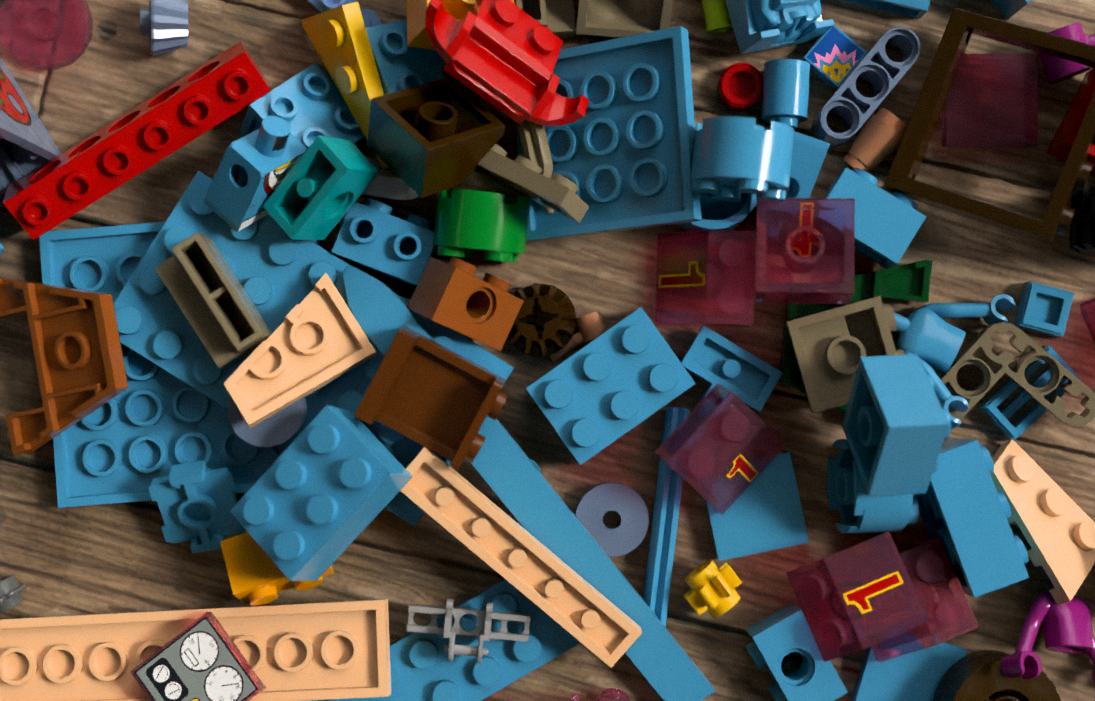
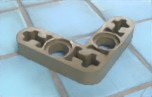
M995 322L985 327L953 361L947 373H942L939 377L944 385L948 382L955 393L967 399L969 408L965 412H959L952 407H948L949 413L960 421L1004 374L1055 418L1067 425H1086L1095 417L1094 392L1012 323ZM1009 331L1012 334L1009 343L1018 352L1023 353L1026 345L1032 350L1019 359L1013 371L1008 367V364L1016 359L1005 351L1000 350L994 354L991 350L995 345L991 336L995 332L1004 335ZM1036 360L1046 362L1051 370L1048 382L1039 387L1031 386L1025 378L1026 367ZM967 364L977 365L983 374L980 386L973 390L962 389L956 379L959 369ZM1062 377L1067 379V383L1061 385V389L1074 397L1079 396L1081 393L1084 396L1080 404L1085 409L1080 415L1070 412L1066 416L1064 411L1068 405L1058 395L1052 394L1050 401L1044 398L1046 394L1057 388Z

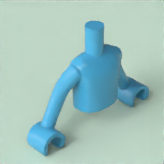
M999 294L989 303L926 304L914 310L908 318L894 312L897 330L893 332L899 335L897 350L903 349L905 355L918 354L926 374H930L933 378L935 394L941 403V407L945 408L948 413V407H952L959 412H965L969 408L968 402L961 396H952L933 369L943 374L947 373L956 358L966 332L941 318L983 317L988 325L995 322L1007 323L1008 319L1000 315L995 307H999L1003 311H1011L1015 307V302L1009 295ZM949 413L951 429L960 426L961 421Z

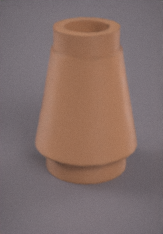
M881 107L875 115L872 114L864 123L848 150V154L842 161L851 170L859 168L866 172L871 171L899 148L907 125L892 112Z

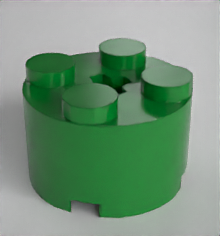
M463 189L438 192L433 245H438L437 255L473 258L474 249L484 250V260L518 263L519 254H525L531 199L517 196V205H515L516 198L505 197V194Z

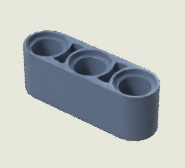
M905 27L892 28L883 34L815 115L811 127L815 139L830 143L829 147L831 148L838 147L862 127L920 55V41L913 31ZM885 45L898 47L902 52L903 62H894L889 59L885 52ZM865 79L869 81L874 88V97L862 96L857 91L856 80ZM833 113L841 116L846 124L845 132L836 133L832 131L826 122L827 114Z

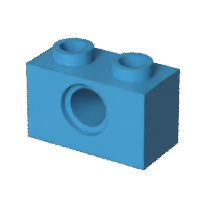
M791 603L746 629L752 642L745 645L758 670L760 671L767 667L775 683L769 685L768 688L775 701H834L848 693L802 609L796 604ZM791 652L801 653L802 664L800 668L792 673L782 672L781 662L783 658Z

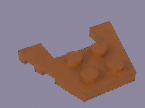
M0 277V319L27 313L43 407L6 415L13 456L32 453L128 389L112 294Z

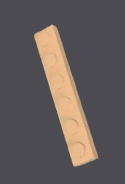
M424 446L405 468L413 477L400 490L404 495L610 668L642 634V629L637 623L432 450Z

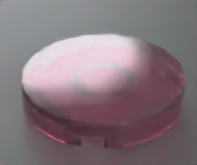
M4 0L0 8V36L3 45L17 60L37 70H57L71 65L84 54L92 39L93 18L85 0H8V2Z

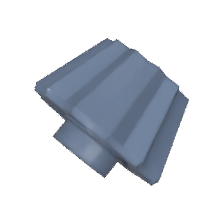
M149 0V8L140 7V35L149 36L151 55L154 56L187 47L189 25L187 1Z

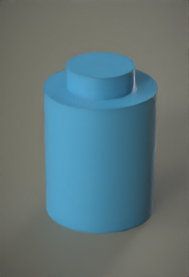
M776 59L764 63L761 119L765 122H770V126L771 121L787 124L794 130H797L798 123L808 120L810 64L808 62L797 59Z

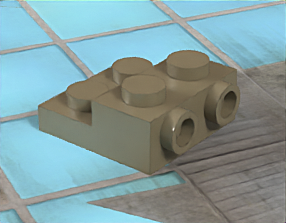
M880 296L786 322L811 413L848 404L860 357L905 355L903 349H895L891 332L897 330L893 309L890 303L883 305Z

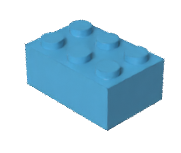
M640 307L526 389L575 459L582 465L696 383L643 308Z
M326 405L230 512L290 581H317L413 476L372 432L354 416L352 411Z
M949 437L943 441L939 453L938 470L932 474L926 493L913 494V496L917 498L919 513L946 585L976 598L1029 578L1024 565L1029 559L1023 542L1017 535L1013 536L1007 518L1011 517L1010 505L1003 492L996 490L990 473L994 472V463L989 451L984 445L980 446L978 440Z

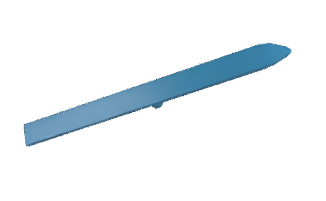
M347 266L345 268L343 279L348 306L362 330L384 357L398 330L404 326L433 340L401 299L383 282L356 267ZM486 417L478 431L479 434L486 438L473 463H470L526 531L641 627L642 634L625 654L664 701H702L715 691L713 685L541 474V468L537 463L527 457L497 418L494 421Z

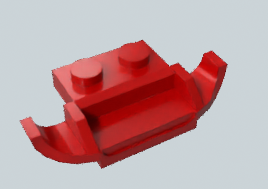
M430 0L425 13V26L434 49L445 60L443 70L519 124L524 120H528L539 125L556 126L568 124L584 117L589 99L583 95L568 98L556 93L560 78L553 71L563 40L553 34L550 29L540 24L511 0H477L473 11H468L459 21L445 10L442 0Z

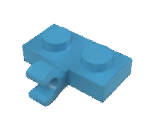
M704 325L698 331L681 360L687 372L709 384L692 412L707 422L714 419L726 396L759 413L782 375L780 370Z

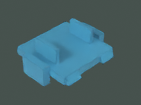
M205 460L172 465L169 476L153 478L152 482L147 486L152 502L157 501L164 521L161 529L166 542L191 541L192 553L222 549L220 541L226 540L227 535L244 533L246 530L230 512L238 501L234 491L236 488L232 474L228 468L212 470V468H207Z

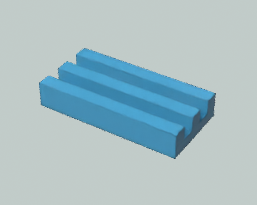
M1050 345L1042 347L1078 379H1081ZM1036 360L1028 364L1025 369L1026 380L1045 362ZM1048 366L1030 385L1039 387L1046 384L1051 376L1050 367ZM1063 377L1057 388L1046 394L1044 398L1050 401L1052 394L1058 395L1061 398L1066 392L1060 386L1067 383V379ZM1010 378L978 406L984 414L991 418L990 421L1004 432L1003 435L1009 441L1012 439L1016 440L1047 411L1036 402L1014 424H1011L1007 419L1022 407L1031 396L1022 390L999 411L996 407L1019 387Z

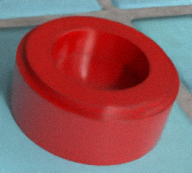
M736 63L726 68L717 84V94L724 106L734 111H745L757 104L763 93L762 74L757 68L747 63Z

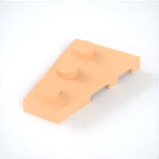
M327 273L315 284V288L300 304L297 303L285 316L286 319L266 341L263 340L224 383L226 391L249 428L375 357V349Z
M1012 439L1002 444L993 455L994 472L990 474L996 490L1003 492L1010 505L1011 517L1007 518L1009 524L1019 526L1031 547L1027 550L1029 558L1035 567L1042 565L1054 585L1049 591L1057 605H1061L1073 599L1095 564V522Z

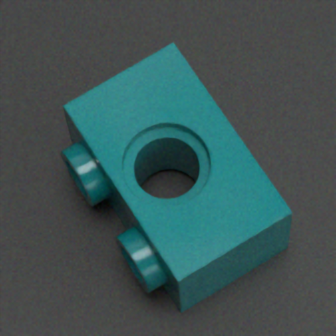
M318 135L263 207L291 240H324L378 175L379 171L351 140Z

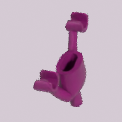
M1049 579V584H1050V589H1051V588L1054 587V585L1052 584L1051 580ZM1050 591L1042 593L1032 603L1025 617L1015 653L1004 656L1001 661L1003 673L1010 678L1021 676L1027 680L1039 676L1042 672V665L1039 657L1032 652V647L1042 623L1046 650L1062 653L1087 652L1095 667V637L1092 628L1090 605L1074 595L1070 602L1057 605ZM1094 669V671H1093V673H1092V680H1093L1094 683H1095V669Z

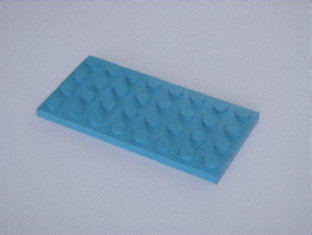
M198 170L113 304L119 338L122 344L227 409L230 396L224 387V383L250 354L227 369H219L156 272L155 267L174 256L175 253L172 248L196 232L211 238L273 333L286 319L285 316L297 303L300 304L315 288V284L325 273L328 274L348 306L343 276L345 268L351 265L311 240H291L271 215H267L243 230L236 232L204 203L213 179ZM397 295L407 307L409 302ZM409 309L435 342L504 379H508L514 369L513 366L455 330ZM368 336V340L376 351L375 357L305 396L307 402L305 423L300 432L292 440L285 443V446L289 447L326 405L349 410L355 414L384 359L383 354ZM359 419L404 468L411 463L424 447L376 420L370 425ZM434 452V453H435L437 456H439L443 461H445L448 465H450L451 461H450L449 459H447V458L443 457L442 455H440V454ZM401 491L385 507L413 526H416L425 512Z

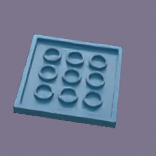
M677 26L561 49L553 71L560 78L556 93L568 98L583 95L589 99L584 117L577 121L564 125L545 126L553 163L552 175L553 173H558L575 183L579 187L575 194L589 208L581 222L578 223L556 211L551 215H547L543 207L531 199L527 241L537 242L702 221L700 192L692 191V182H690L695 120L688 29ZM516 122L518 155L524 157L518 126Z

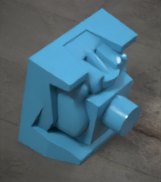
M725 0L740 54L816 41L834 26L833 19L822 20L820 0Z

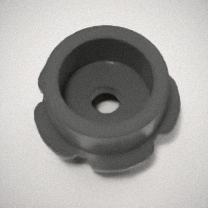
M14 574L0 581V614L24 600L20 592L27 585L26 583L21 585Z

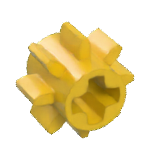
M712 559L708 560L692 571L684 580L690 587V590L683 596L698 616L707 610L713 618H717L730 610L741 598L735 588L742 584V581L726 562L718 568Z

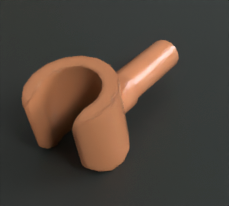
M592 312L576 318L580 333L574 334L563 349L549 355L552 361H555L577 345L580 346L602 335L605 332V325L599 312Z

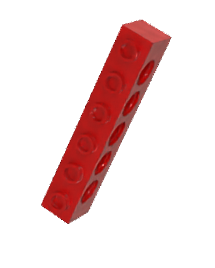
M240 41L7 188L3 204L32 240H35L271 92L268 82Z

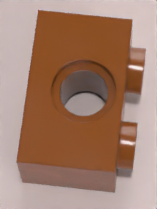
M451 256L447 264L430 257L407 308L501 351L524 300L508 293L511 284L488 273H485L483 280L475 277L474 274L477 267L461 259Z

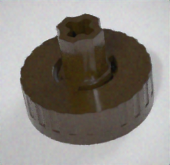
M982 650L961 658L948 669L938 684L933 701H1061L1054 683L1043 671L1039 676L1026 680L1021 676L1010 678L1001 669V661L1009 653L998 650ZM996 692H1005L1009 694L998 695L992 698L991 700L988 698Z

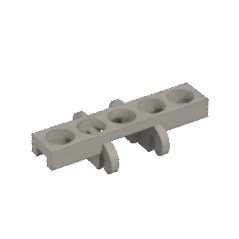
M447 599L446 606L409 604L407 632L442 634L443 638H450L449 645H444L443 652L448 653V661H452L454 655L476 656L477 663L481 664L482 656H488L489 649L483 648L484 641L500 639L528 642L531 614L493 611V603L487 602L486 610L453 607L454 599ZM415 612L431 614V623L427 626L417 625L414 621ZM467 613L474 614L478 619V626L471 631L463 629L460 624L461 617ZM438 615H445L444 627L438 625ZM453 616H454V618H455V623H454V625L452 626V618H453ZM492 619L501 621V628L497 632L491 631ZM507 622H524L525 628L520 634L510 633L507 630ZM456 635L479 636L478 646L455 645Z

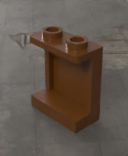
M404 326L398 330L354 416L370 425L375 420L449 459L451 461L449 466L458 470L463 459L473 463L486 438L478 433L485 418L489 417L495 421L509 395L500 391L506 379Z

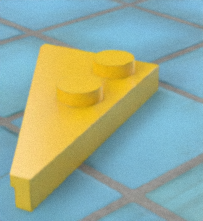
M354 2L305 18L301 22L339 92L350 108L356 122H358L365 138L368 139L371 99L383 96L384 91L359 3ZM377 157L382 168H387L388 166Z

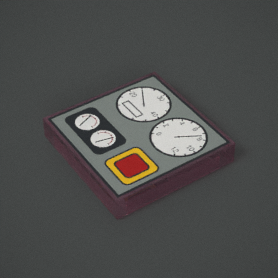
M206 612L131 671L150 701H250L266 689L263 682L212 612Z

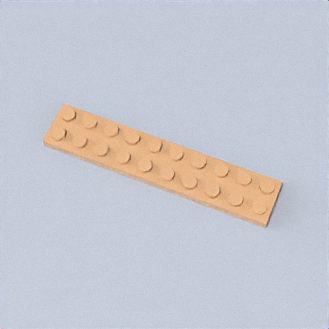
M388 599L0 619V701H153L134 672L205 616L258 688L255 693L244 701H306L388 697L391 695Z

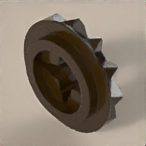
M533 283L528 287L517 290L514 296L524 300L508 334L509 341L517 349L531 356H548L563 349L571 340L576 328V311L570 298L554 285ZM536 301L539 302L545 314L559 315V318H553L551 321L544 323L543 338L541 339L540 333L537 332L534 325L525 322L521 323V320H527V317L534 316Z

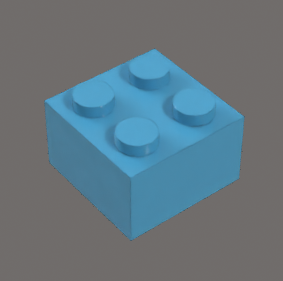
M918 354L860 357L842 427L868 497L926 493L932 474L938 470L939 453L944 439L950 435L951 420L948 411L941 407L935 394L933 378L930 374H926Z

